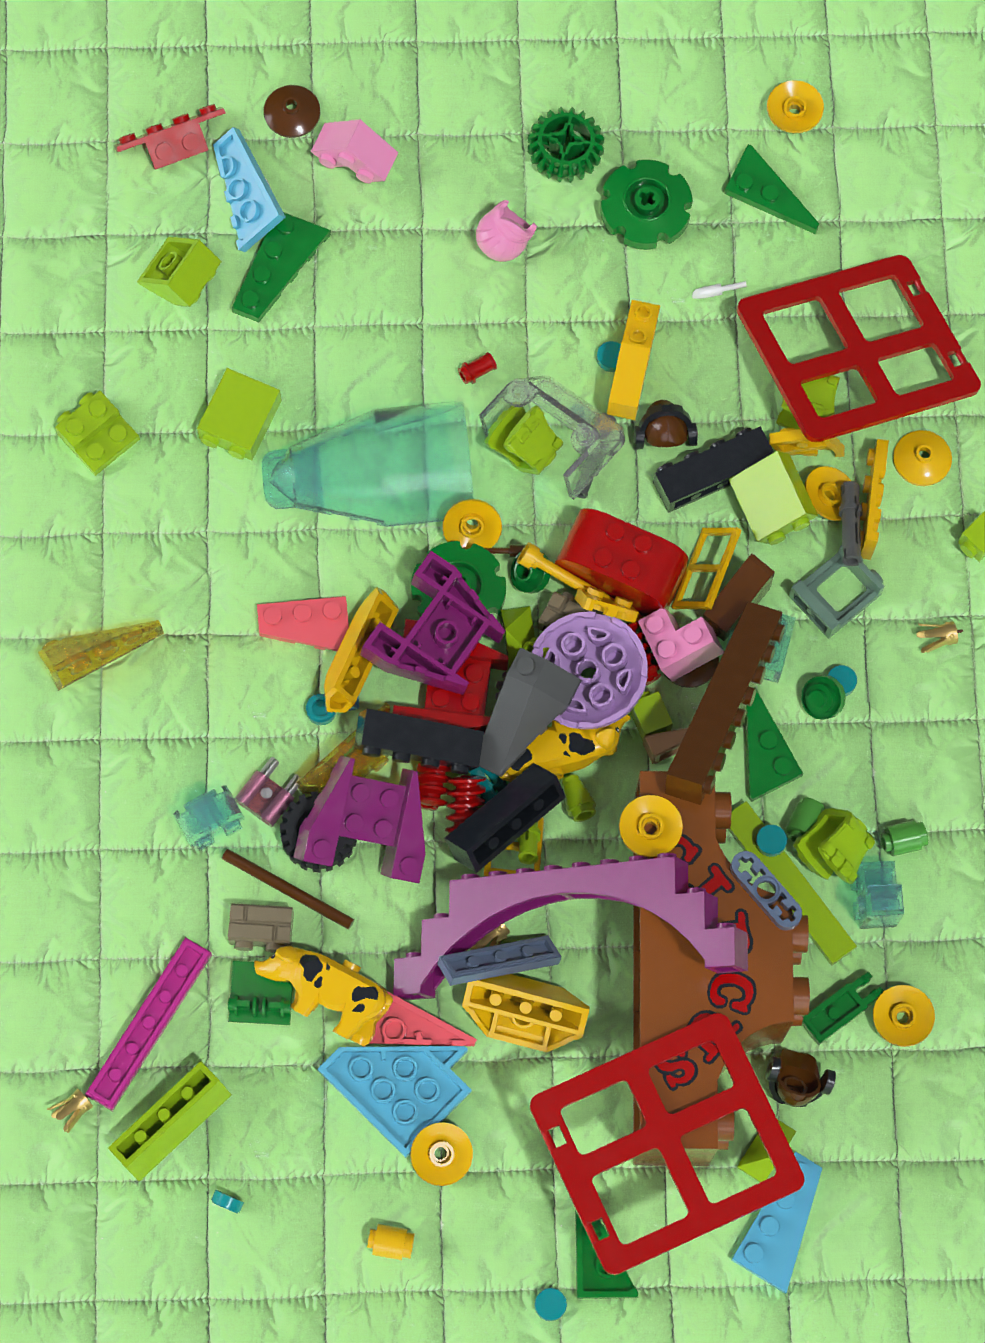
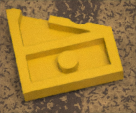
M783 428L780 432L769 433L770 445L776 451L789 453L790 455L817 456L818 450H832L835 453V457H844L845 446L837 437L821 442H811L805 438L801 429Z
M588 586L587 591L578 588L574 599L583 609L589 611L595 609L603 612L604 615L635 623L639 612L632 607V601L616 596L615 600L604 597V591Z

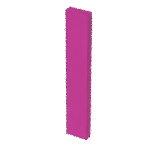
M185 937L85 1093L87 1097L113 1112L212 956L210 951Z

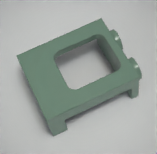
M842 545L837 554L803 582L799 580L791 587L789 597L828 639L881 596L885 587L882 584L883 579L875 570H869L863 563V558L862 562L857 566L844 565L842 562ZM841 567H847L866 587V592L843 611L837 612L820 595L817 588Z

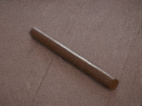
M227 849L223 854L222 860L349 930L353 925L355 919L237 853Z

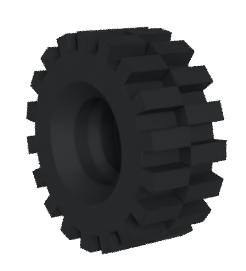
M316 791L311 792L309 797H305V794L299 796L298 802L292 801L288 805V812L284 811L282 815L283 821L280 823V833L283 848L286 854L290 856V860L295 865L296 863L300 864L301 868L306 871L308 868H311L313 872L320 873V869L326 868L328 872L333 870L335 865L339 867L343 865L344 859L346 857L350 858L352 855V849L356 846L357 839L339 836L332 867L294 858L299 829L315 805L314 801L318 796Z

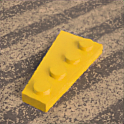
M877 439L874 449H868L866 465L871 466L870 476L865 475L862 492L868 494L866 503H861L863 513L860 517V520L864 521L863 531H861V556L866 560H871L879 537L877 530L881 518V509H878V507H880L883 497L884 484L881 481L884 479L889 444V440Z

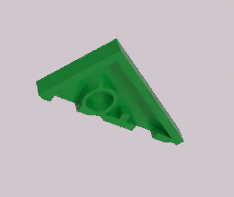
M748 144L724 194L816 234L819 226L818 221L754 147Z
M757 689L753 704L751 706L746 705L749 799L751 802L803 776L802 770Z
M575 1209L577 1299L638 1298V1291L634 1287L627 1271L618 1275H611L604 1271ZM600 1219L592 1222L599 1240L609 1236Z

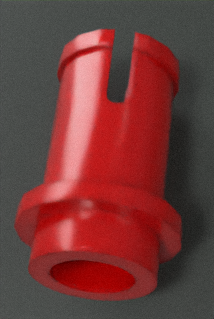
M487 352L468 364L466 362L462 363L458 373L465 384H474L477 378L492 370H496L497 364L493 356Z

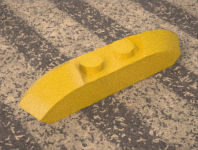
M378 587L369 594L357 610L327 672L324 684L327 712L346 713L355 705L373 666V663L360 655L362 647L379 622L391 628L399 611L396 603L384 590Z

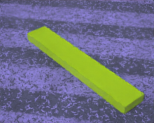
M745 801L732 811L731 827L728 830L743 850L754 853L800 905L802 915L808 916L809 937L831 966L856 949L857 945L785 851L777 856L768 857L757 849L756 837L760 829L765 825L748 802Z

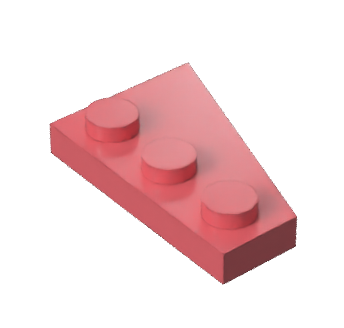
M346 596L257 604L259 634L261 637L293 644L301 643L321 650L338 651L349 628Z

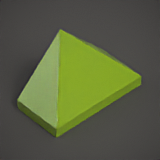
M530 606L501 610L509 668L519 649H523L525 642L535 637Z
M778 1120L788 1143H790L797 1131ZM757 1135L737 1168L758 1182L767 1180L774 1166L759 1135Z

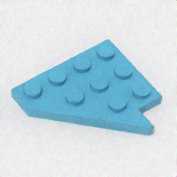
M465 1046L339 1047L317 1069L405 1158L410 1155L413 1140L423 1128L442 1122L472 1092L451 1070L468 1052Z

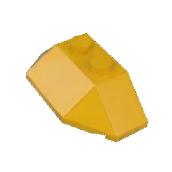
M513 974L468 982L462 1007L466 1012H469L475 1023L487 1037L543 1052L552 1051L573 1040L583 1038L590 1010L587 1004L563 987Z

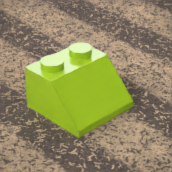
M168 237L137 282L173 305L191 307L200 298V292L207 282L214 278L216 269L222 261L199 239Z

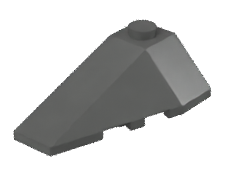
M520 648L506 675L485 731L479 767L502 777L526 752V748L539 734L542 735L548 729L547 726L559 714L562 715L567 710L582 680L549 660Z

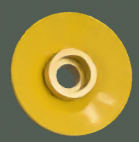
M792 80L779 84L772 90L767 101V112L770 120L779 129L789 133H803L813 129L820 122L824 111V103L820 93L812 85L803 81ZM797 109L799 113L794 114L791 113L789 110Z
M917 430L906 434L899 440L894 450L893 461L898 474L905 481L916 486H931L943 480L948 474L952 464V453L946 441L936 433ZM926 451L929 453V457L922 458L919 452Z
M829 466L814 469L807 476L804 486L819 515L829 520L841 521L842 518L839 516V507L842 503L840 486L844 482L851 480L842 471Z
M467 499L454 504L447 511L443 520V534L447 542L460 541L463 549L471 548L472 544H477L483 548H492L499 540L502 532V521L499 513L492 505L482 500ZM471 519L478 521L475 525L467 523Z
M655 795L641 796L631 801L623 810L619 822V831L624 844L637 855L654 858L660 853H669L673 850L681 838L683 829L682 818L678 809L667 799ZM652 824L655 826L656 832L648 834L644 827Z
M897 985L885 990L876 1000L873 1008V1022L877 1032L887 1042L901 1047L914 1046L927 1038L932 1031L935 1022L934 1007L927 995L921 990L909 985ZM898 1013L907 1015L908 1020L906 1023H901L897 1020Z
M439 1122L426 1126L416 1135L411 1146L410 1158L415 1172L421 1179L432 1185L446 1186L456 1183L468 1172L473 1159V1149L470 1139L462 1129L450 1123ZM439 1147L445 1149V1156L441 1159L435 1157V1150Z

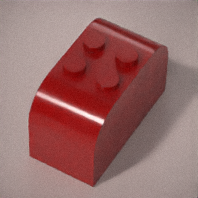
M584 508L579 511L555 564L595 588L604 591L614 599L616 596L632 601V607L646 617L660 608L669 609L686 572L688 556L680 547L660 536L605 512Z

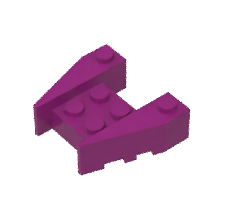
M430 551L414 573L411 582L414 587L433 599L406 638H403L379 622L364 643L360 655L384 672L463 695L469 682L457 674L484 634L499 644L505 630L494 615L490 614L481 603L476 592L473 589L471 590L463 580L462 574L458 569L433 551Z
M340 756L330 773L331 777L323 791L318 794L314 801V807L300 826L294 858L332 867L339 836L386 845L380 874L389 878L419 884L426 851L418 772L402 768L399 784L352 775L355 759Z

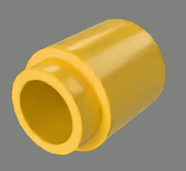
M378 1224L377 1230L370 1229L367 1248H372V1255L396 1260L410 1259L415 1233H409L408 1229Z

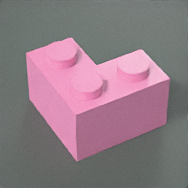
M361 119L325 123L311 150L319 158V162L323 166L331 169L335 167H349L356 173V177L364 183L385 181L399 153Z
M660 608L638 621L661 671L672 682L724 653L714 629L703 617L680 628L674 616L666 608Z

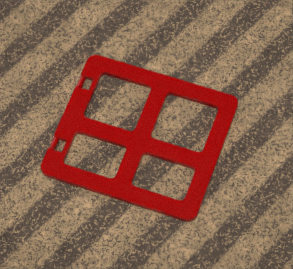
M895 255L749 296L739 301L736 309L737 314L807 440L811 442L825 441L972 397L978 393L981 387L980 379L970 362L968 363L961 351V346L930 293L926 291L911 260L906 256ZM892 279L898 285L921 327L878 340L867 341L839 293ZM914 284L920 294L913 296L908 285ZM810 301H818L845 349L795 364L790 363L763 315ZM927 347L933 348L951 380L906 394H897L878 362ZM955 354L961 365L954 367L949 358L950 355ZM848 370H857L873 396L875 403L825 418L818 416L801 384Z
M721 1013L705 1017L540 1092L530 1102L531 1114L548 1147L549 1153L588 1234L601 1266L605 1272L611 1275L621 1274L799 1191L804 1185V1174L728 1017ZM707 1042L714 1043L733 1081V1086L677 1113H668L652 1082L649 1070ZM626 1082L644 1117L645 1127L587 1154L579 1153L561 1115V1110L617 1083ZM744 1109L748 1112L776 1173L773 1177L717 1203H711L681 1143V1137L733 1112ZM559 1126L566 1144L556 1148L549 1130ZM658 1150L688 1214L685 1218L631 1243L623 1244L614 1230L592 1180L596 1175L648 1151ZM602 1219L609 1234L608 1237L601 1240L598 1239L592 1226V1222Z

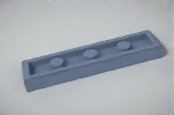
M546 935L439 956L437 964L450 986L558 965L562 956L550 937Z

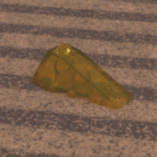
M159 620L67 637L60 641L52 640L42 647L43 650L39 651L38 654L59 691L163 635L164 632Z

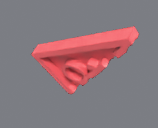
M388 992L393 997V1002L387 1013L376 1023L375 1035L369 1043L474 1047L477 1039Z

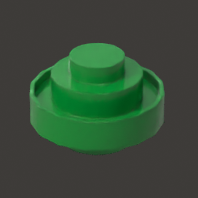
M518 553L511 565L513 585L524 593L540 592L548 584L551 575L538 567L536 569L532 567L527 569L517 563L520 555Z
M821 675L811 678L802 689L801 701L803 708L815 719L825 720L835 717L842 711L845 705L846 695L844 688L832 676Z

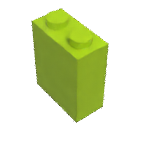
M227 368L197 427L199 439H201L203 444L211 448H217L218 446L228 450L227 452L237 459L243 460L245 457L253 460L282 401L280 390Z
M776 451L729 479L757 542L770 545L778 544L786 539V534L793 530L799 531L808 527L810 520L818 516L789 453Z

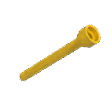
M530 542L525 545L518 557L517 563L527 569L530 567L536 569L538 567L575 590L581 588L587 591L588 586L594 587L544 558L540 548ZM605 593L604 597L615 600ZM638 613L635 622L644 618V616Z

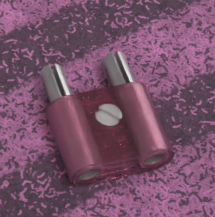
M273 757L268 760L261 771L256 770L234 798L240 806L270 827L274 826L288 808V805L294 800L292 795L303 782L302 777H299L297 774L294 775L284 789L272 781L269 776L279 765V761Z

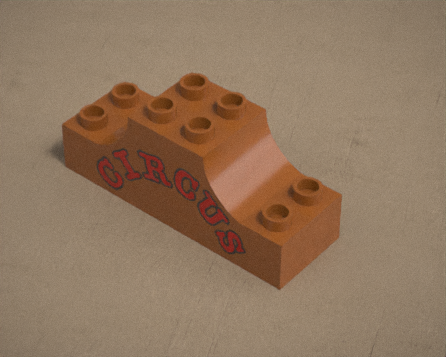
M640 771L634 799L646 795L660 796L670 801L678 809L683 823L682 835L678 844L669 853L676 854L677 858L688 863V888H705L707 893L718 897V923H734L736 928L748 933V971L718 974L706 969L705 959L677 929L653 912L633 905V1050L715 1013H721L728 1017L745 1053L761 1046L781 1044L791 1026H802L803 1015H808L809 978L793 977V965H801L802 953H807L808 916L802 915L799 924L792 930L779 929L732 876L730 870L731 863L727 860L719 844H725L726 829L731 827V792H715L714 785L712 793L710 795L705 794L701 805L665 794L666 774L668 771ZM652 824L644 827L648 834L656 832V828ZM757 887L758 895L764 899H770L775 895V893ZM779 896L778 900L769 907L773 910L777 905L781 909L780 919L782 921L785 919H789L791 922L794 921L792 919V909L784 910L780 905L784 898ZM707 1042L651 1068L649 1075L666 1111L674 1114L718 1094V1079L725 1071L726 1066L716 1045L712 1042ZM633 1096V1132L644 1128L646 1122ZM734 1112L681 1137V1143L692 1166H709L717 1150H728L729 1141L734 1139ZM655 1149L633 1158V1165L666 1166L660 1152Z

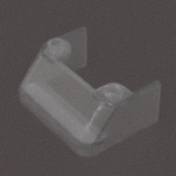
M542 375L510 381L479 414L485 436H488V430L494 422L498 421L497 418L504 410H508L511 406L523 407L530 402H533L573 430L571 435L572 446L575 451L581 454L563 474L569 497L574 500L622 448L625 443L623 428L620 424L550 376Z

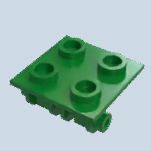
M233 961L231 992L228 999V1022L290 1025L292 983L277 982L257 975L254 962Z

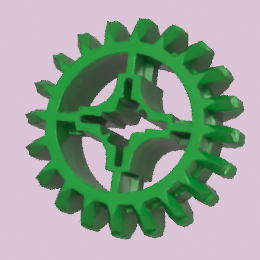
M560 107L558 114L549 110L547 118L540 115L538 124L532 125V133L528 135V153L532 155V164H538L537 170L539 173L547 170L546 177L550 179L553 175H557L559 183L563 180V177H568L571 183L575 175L582 180L585 177V172L592 174L594 165L598 166L600 164V156L604 154V147L602 146L604 144V137L600 135V125H594L595 120L593 117L585 119L586 113L584 110L577 115L573 107L569 110V113H564V109ZM574 131L580 133L583 137L577 136ZM569 137L568 146H566V151L563 152L564 143H566V138ZM548 152L554 153L559 159L554 158Z

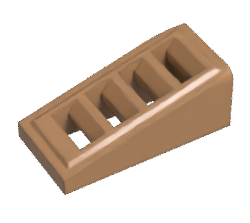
M688 728L644 736L643 746L652 764L675 755Z

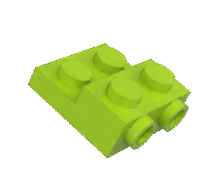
M98 391L95 395L89 392L83 396L79 402L80 407L72 413L69 410L62 413L57 419L58 425L55 426L57 435L95 476L140 440L139 435L122 418L119 410L101 391Z

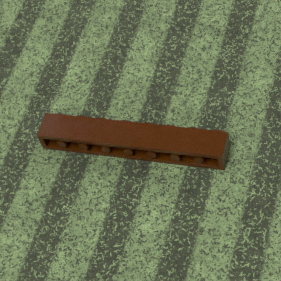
M752 602L747 603L666 774L665 794L701 805L705 794L710 795L716 781L714 775L716 771L721 772L725 764L726 754L724 753L726 749L731 750L736 738V732L734 731L736 727L741 728L746 717V710L744 709L746 705L751 706L756 695L755 686L756 684L761 685L765 676L766 667L764 666L766 663L772 662L776 650L774 644L775 642L780 643L783 638L785 625L781 624L782 611Z

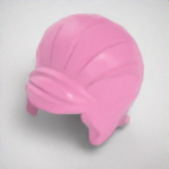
M507 200L501 201L485 214L479 221L476 229V241L480 250L487 257L499 262H507L518 257L526 248L528 241L532 238L537 228L534 222L530 226L525 220L510 210L507 206L509 203Z

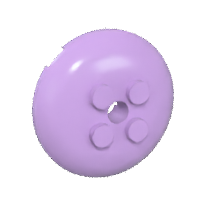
M590 611L567 615L549 625L539 635L533 645L532 653L543 657V648H549L545 659L582 680L567 710L554 719V721L564 726L575 729H596L608 726L627 715L638 703L644 692L648 677V662L644 647L636 633L627 624L615 617L612 618ZM586 668L596 670L591 679L582 677V671Z

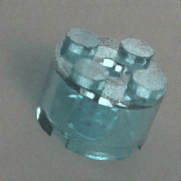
M227 785L221 786L222 793L217 794L215 789L191 800L184 805L186 811L181 815L178 810L173 813L190 847L197 846L199 851L213 845L215 843L214 837L223 832L226 836H230L243 828L240 822L244 820V816Z

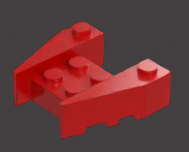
M405 619L403 638L407 637L418 620ZM478 643L457 673L469 682L463 695L427 685L424 709L394 705L393 714L484 731L485 734L491 718L485 716L491 669L507 671L508 656Z

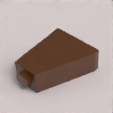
M751 553L716 597L712 609L706 610L703 614V618L714 629L716 636L723 641L735 630L747 603L758 604L770 590L775 571L753 553Z

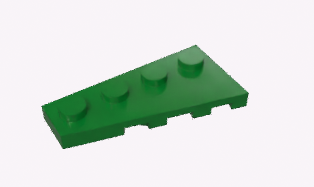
M283 212L285 218L266 234L235 299L232 312L259 323L280 298L281 292L298 276V272L307 261L309 262L316 254L318 247L330 237L331 230Z

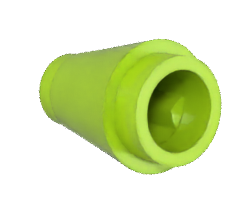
M570 775L564 778L562 785L566 796L568 816L572 817L575 822L585 821L596 814V803L579 776Z

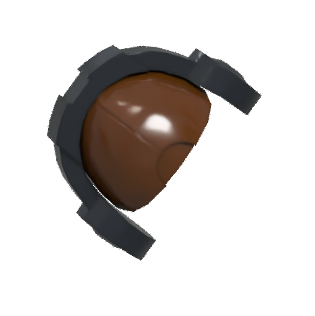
M658 400L649 406L639 426L634 427L635 449L644 448L645 438L649 444L655 447H677L687 440V435L689 446H697L698 430L696 422L692 423L689 414L683 410L682 406L673 404L668 400Z
M783 1049L779 1058L772 1056L766 1068V1080L769 1081L772 1099L780 1104H787L792 1107H806L808 1103L817 1100L823 1094L829 1095L836 1079V1072L826 1069L820 1078L816 1059L812 1055L789 1049Z

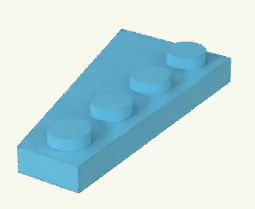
M232 127L213 144L220 176L225 180L226 191H224L226 201L230 203L233 216L230 218L239 238L236 240L238 250L246 252L285 218V215L241 131Z
M796 1151L794 1155L804 1174V1185L799 1191L760 1210L731 1260L785 1294L788 1290L822 1172V1167Z

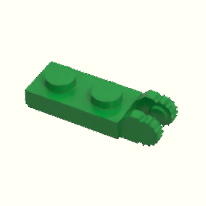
M869 971L852 984H846L803 1017L802 1025L818 1046L864 1012L868 1005L877 1000L884 992L881 987L875 988L864 999L856 992L860 987L870 982L873 976Z

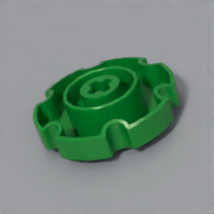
M637 160L636 167L633 169L623 165L610 175L603 187V196L608 198L601 201L600 211L603 223L611 235L622 234L624 236L623 243L629 247L643 250L656 249L657 242L660 240L670 244L683 234L689 224L690 213L685 210L692 208L693 198L690 187L681 174L671 175L669 173V165L656 160Z
M460 541L446 542L427 552L428 555L430 551H433L455 566L462 574L463 580L479 596V600L488 612L500 614L506 598V578L496 575V572L500 570V563L493 554L477 544H472L469 549H463ZM417 563V565H416V567H415V569H414V571H413L412 579H413L414 573L417 571V569L419 568V566H420L422 563ZM411 584L412 600H419L421 602L417 607V613L421 617L433 599Z

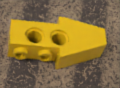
M636 300L631 301L608 402L607 415L636 420L657 327L660 305Z

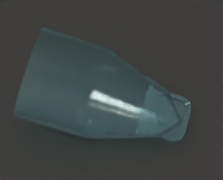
M463 401L373 409L294 444L288 449L268 452L262 459L263 487L266 502L275 509L299 508L327 515L336 514L350 517L351 520L359 521L360 519L375 522L377 525L384 527L443 521L445 514L454 504L463 500L473 499L469 442Z

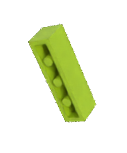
M200 1061L115 1140L108 1149L140 1182L232 1094Z

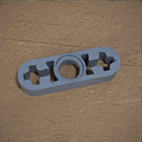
M742 851L736 854L730 866L732 876L779 929H794L802 918L800 905L754 853ZM740 860L744 863L748 861L752 863L750 870L755 876L759 872L763 874V876L755 880L752 886L748 883L752 880V876L746 870L742 873L738 871ZM770 883L775 889V895L770 899L760 897L757 892L759 884ZM779 896H782L784 900L780 902V905L786 911L790 909L794 911L792 915L794 921L791 922L789 919L782 921L780 919L781 909L776 905L772 910L769 906L773 905Z

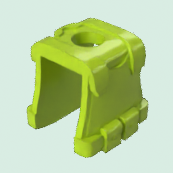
M831 375L801 384L818 416L825 418L835 415L834 402L840 377ZM783 398L781 405L783 409L779 412L776 423L785 428L800 429Z
M514 403L508 410H504L497 418L498 421L494 422L488 430L489 434L484 440L490 449L506 457L516 469L535 475H540L544 468L554 460L556 451H559L563 445V441L550 428L544 416L545 413L539 406L535 405L526 413L520 403Z
M828 808L819 814L817 822L804 835L799 836L793 846L798 852L796 855L811 872L828 880L834 871L844 882L853 884L858 877L857 871L868 849L874 846L875 839L867 832L868 829L865 824L856 818L852 812Z

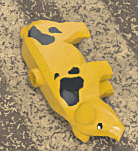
M627 714L615 723L596 729L570 728L553 720L552 727H547L548 729L542 735L539 734L526 748V752L500 778L512 782L529 766L535 763L555 774L558 780H560L566 773L581 770L597 759L613 755L617 752L621 729L624 723L631 718Z
M283 946L278 948L275 954L267 960H255L254 962L257 975L277 982L292 983L296 990L294 1002L291 1004V1008L294 1011L308 1017L321 1004L328 1009L342 1012L341 1020L333 1032L364 1047L373 1039L376 1023L387 1013L393 1002V997L388 994L383 986L360 974L361 967L346 959L341 964L319 953L293 946Z

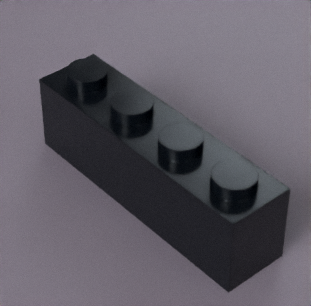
M761 426L753 430L752 428L743 429L733 439L725 441V439L718 440L708 450L701 453L699 451L691 452L683 458V461L674 465L670 462L659 467L654 474L653 484L668 513L731 486L730 478L774 453Z
M367 708L359 712L354 749L363 750L362 755L369 757H380L381 754L392 756V761L410 763V760L420 761L422 767L439 769V765L451 767L450 772L468 774V771L479 768L484 731Z
M533 763L444 839L454 859L477 873L566 798L565 793L555 774Z

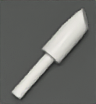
M744 281L725 286L715 284L701 287L693 292L692 298L701 299L719 296L724 291L747 287V284Z

